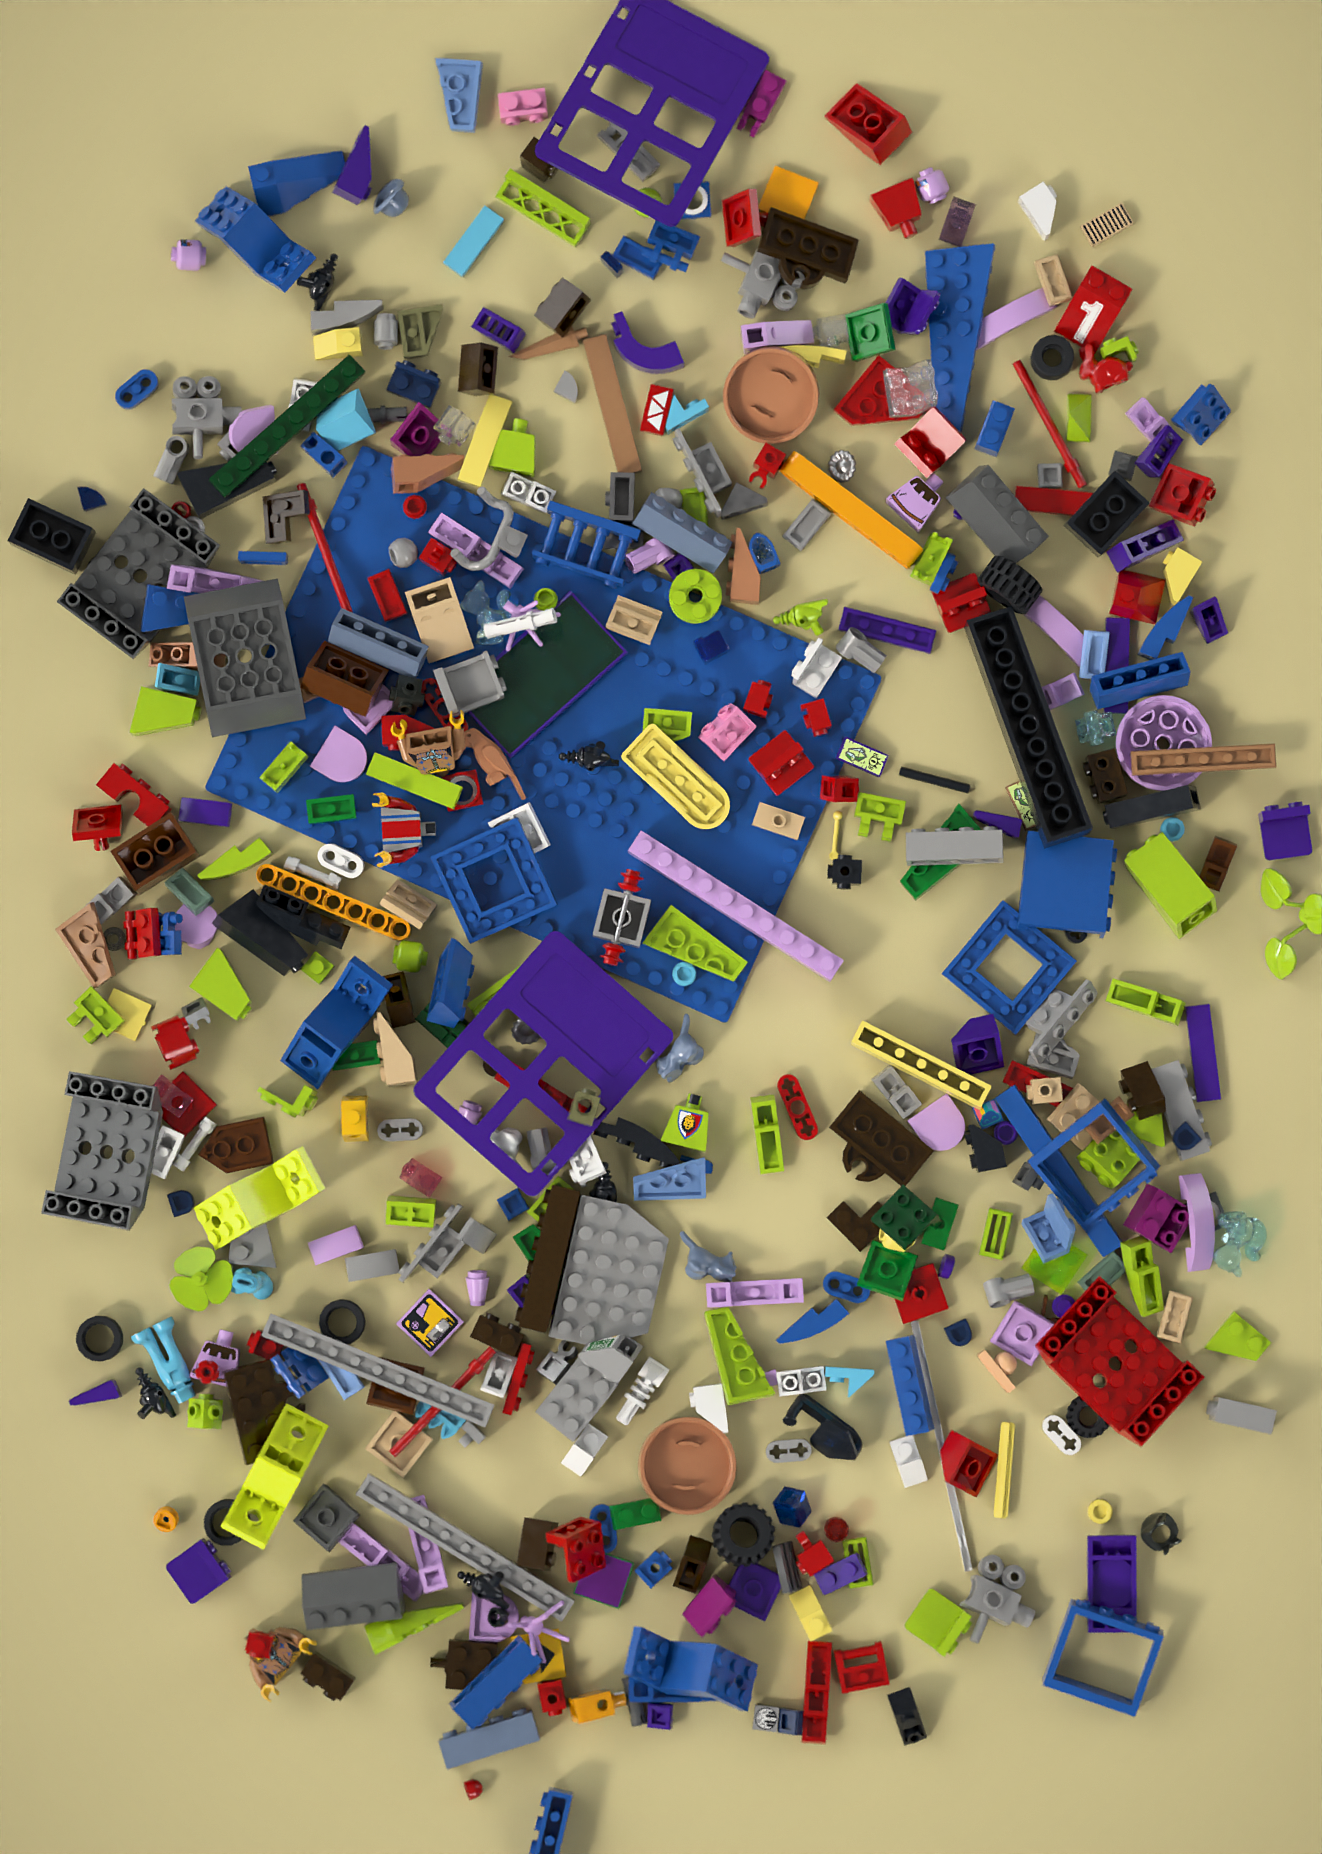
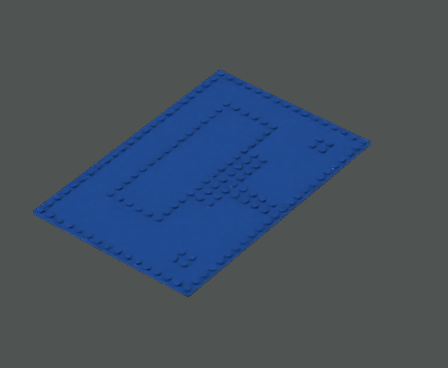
M362 446L323 529L353 613L422 643L405 592L450 577L474 646L472 650L430 664L426 657L424 665L416 678L423 679L422 682L428 678L436 679L433 670L441 667L443 669L479 656L484 651H488L489 656L494 655L496 658L506 649L510 634L487 639L484 632V624L511 618L512 614L503 609L507 601H510L517 607L519 605L525 607L534 601V595L542 588L553 590L557 595L558 601L571 591L604 627H606L618 595L663 612L651 644L648 645L606 629L628 654L514 757L510 759L502 750L525 794L526 799L521 800L507 775L505 779L490 786L486 782L487 773L478 764L474 750L470 747H466L461 757L455 760V768L449 770L447 775L476 769L484 805L448 812L446 806L367 776L366 772L374 753L386 756L413 768H418L405 762L402 759L400 750L389 751L388 747L383 746L382 721L366 735L348 718L342 706L322 697L306 703L303 700L305 720L229 734L206 783V790L324 844L332 843L359 855L364 862L377 867V864L383 863L381 856L375 857V854L383 851L381 808L383 807L372 806V803L380 802V798L373 794L385 793L387 796L401 798L416 807L417 811L421 813V822L435 821L436 836H422L423 847L419 848L418 853L406 862L387 864L378 868L447 899L449 897L430 856L492 829L488 822L530 802L551 844L536 852L535 855L558 904L509 927L540 941H543L550 932L559 931L599 967L718 1021L727 1022L764 940L628 853V850L640 831H643L775 916L827 802L820 799L822 775H839L844 762L835 759L844 737L855 740L881 682V676L842 658L816 699L792 684L794 678L791 676L792 671L799 660L804 662L806 658L804 656L805 650L809 643L721 604L717 613L708 621L698 624L687 623L679 619L670 607L669 592L672 582L645 570L633 574L629 571L625 561H623L618 578L624 579L623 588L617 586V589L603 585L604 581L549 564V567L535 563L536 559L532 558L533 550L541 552L549 527L513 512L514 515L510 527L528 536L517 558L500 549L504 556L524 569L511 589L484 571L468 570L458 562L451 573L447 571L445 576L419 560V556L431 538L440 542L428 533L439 515L443 513L492 546L503 520L504 512L501 509L488 505L481 497L443 480L417 493L393 494L391 474L393 458L367 446ZM411 495H419L426 501V513L419 519H411L404 513L403 503ZM558 532L550 555L564 560L571 537ZM398 538L410 539L417 546V560L407 568L395 566L389 555L390 544ZM579 542L573 563L586 567L593 547ZM318 543L285 611L298 679L304 677L308 664L323 641L328 642L332 623L341 609ZM601 551L595 570L609 574L615 557ZM390 569L407 614L385 623L367 578ZM692 591L688 595L692 602H699L702 599L701 595ZM569 605L560 613L561 616L557 617V623L548 624L542 631L577 669L587 677L614 652ZM526 630L516 632L513 641H515ZM533 638L502 665L546 713L556 705L551 697L557 691L563 688L565 692L569 693L578 685L544 646H539ZM272 645L268 648L265 655L266 658H271L275 654V648ZM389 669L383 683L389 691L391 687H395L400 674ZM758 680H763L772 684L769 694L773 695L770 707H764V711H767L766 719L743 711L752 681L757 683ZM505 683L507 688L503 692L505 698L478 709L510 744H513L539 719ZM426 685L427 690L424 693L432 694L435 700L430 702L434 705L443 696L442 694L440 697L437 696L435 692L436 685ZM824 698L832 726L831 729L827 730V734L814 737L811 728L807 729L805 726L803 715L807 713L806 711L801 712L800 705ZM425 700L422 708H417L415 716L407 714V716L435 729L443 727ZM445 702L439 704L437 708L438 713L442 716L448 715L449 712ZM731 703L737 706L757 727L723 761L698 736L706 724L714 721L718 716L719 710ZM644 708L692 712L690 736L675 743L726 791L730 801V809L726 819L719 826L711 829H700L690 824L622 760V753L643 731ZM390 711L387 715H404V714H401V713H399V712ZM468 712L464 713V719L469 729H477L495 743ZM334 726L358 739L367 753V765L360 777L350 782L339 783L333 781L310 767ZM786 730L792 739L804 749L803 753L814 765V768L780 795L776 796L748 759ZM598 741H602L605 744L604 751L610 755V758L619 760V766H600L595 768L594 771H588V769L580 767L577 762L575 764L572 761L568 763L567 759L562 761L558 756L562 752L565 754L568 751L572 753L573 750L578 752L581 747L585 748V746L592 743L596 745ZM292 742L305 752L308 758L277 793L259 777L286 745ZM464 780L456 782L455 784L463 787L458 801H468L473 795L472 785ZM354 794L357 819L309 825L306 800ZM759 802L805 817L798 840L752 826ZM505 849L463 868L482 911L525 893ZM626 869L640 872V877L644 878V880L638 881L637 886L641 890L636 893L632 892L633 896L650 899L651 905L640 949L620 944L626 950V952L620 953L619 957L623 963L618 962L617 966L603 963L604 958L600 957V955H605L606 949L602 945L611 943V941L593 937V931L604 888L623 893L625 890H622L618 883L624 881V877L620 873H626ZM670 905L748 962L734 982L694 966L696 969L694 982L688 986H680L674 981L672 972L678 963L685 961L642 944Z

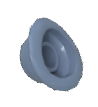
M394 179L384 185L375 199L373 205L374 214L382 212L389 217H397L405 211L409 203V197L402 188L404 185L402 179Z

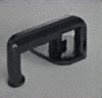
M798 1395L783 1418V1423L787 1426L796 1425V1417L803 1410L821 1423L810 1438V1442L816 1450L830 1459L855 1460L863 1447L862 1440L855 1429L809 1395Z

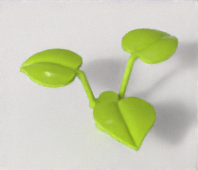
M1267 868L1264 870L1261 880V896L1265 904L1272 909H1280L1283 903L1286 906L1301 908L1299 918L1304 923L1285 936L1282 941L1274 937L1266 945L1265 959L1267 965L1278 979L1283 980L1294 971L1297 962V956L1293 947L1286 944V942L1305 928H1309L1314 934H1322V895L1311 894L1304 903L1290 902L1287 899L1291 896L1292 890L1287 879L1278 871Z

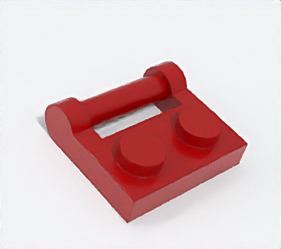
M881 1641L874 1642V1645L841 1651V1649L834 1650L842 1694L890 1685ZM877 1655L878 1661L844 1667V1660Z

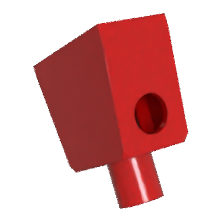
M913 178L871 194L870 202L890 232L900 228L905 239L918 234L913 222L920 220L922 214Z

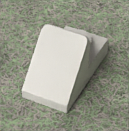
M162 1125L158 1136L152 1174L166 1179L175 1157L180 1152L184 1134Z
M495 1350L497 1353L491 1360L481 1390L504 1398L518 1358Z
M588 1423L561 1463L581 1477L608 1436Z
M913 1435L890 1441L889 1443L904 1487L927 1481L923 1462Z

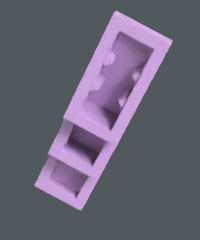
M443 513L439 515L428 531L429 534L450 549L457 548L471 561L482 560L491 548V545L484 542L479 536ZM500 551L495 561L487 568L482 569V571L510 589L524 570Z
M355 1523L339 1541L342 1546L367 1566L397 1562L403 1593L413 1601H417L423 1594L424 1590L419 1572Z

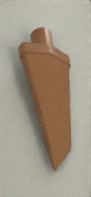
M571 326L563 338L555 333L508 357L525 360L579 347L577 340L588 337L586 328L574 331Z

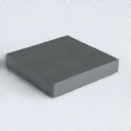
M323 1483L293 1522L326 1551L331 1552L361 1514Z

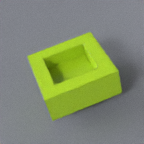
M315 951L300 970L320 985L334 968V965Z

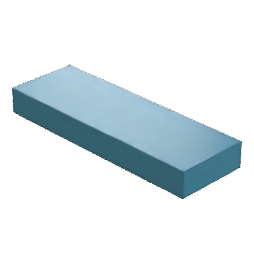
M484 206L443 261V264L463 278L502 225L504 219L487 206Z

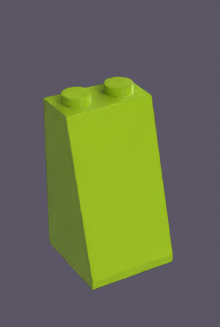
M1163 832L1159 835H1152L1145 841L1144 846L1140 849H1133L1126 855L1124 860L1125 868L1178 939L1217 912L1213 893Z

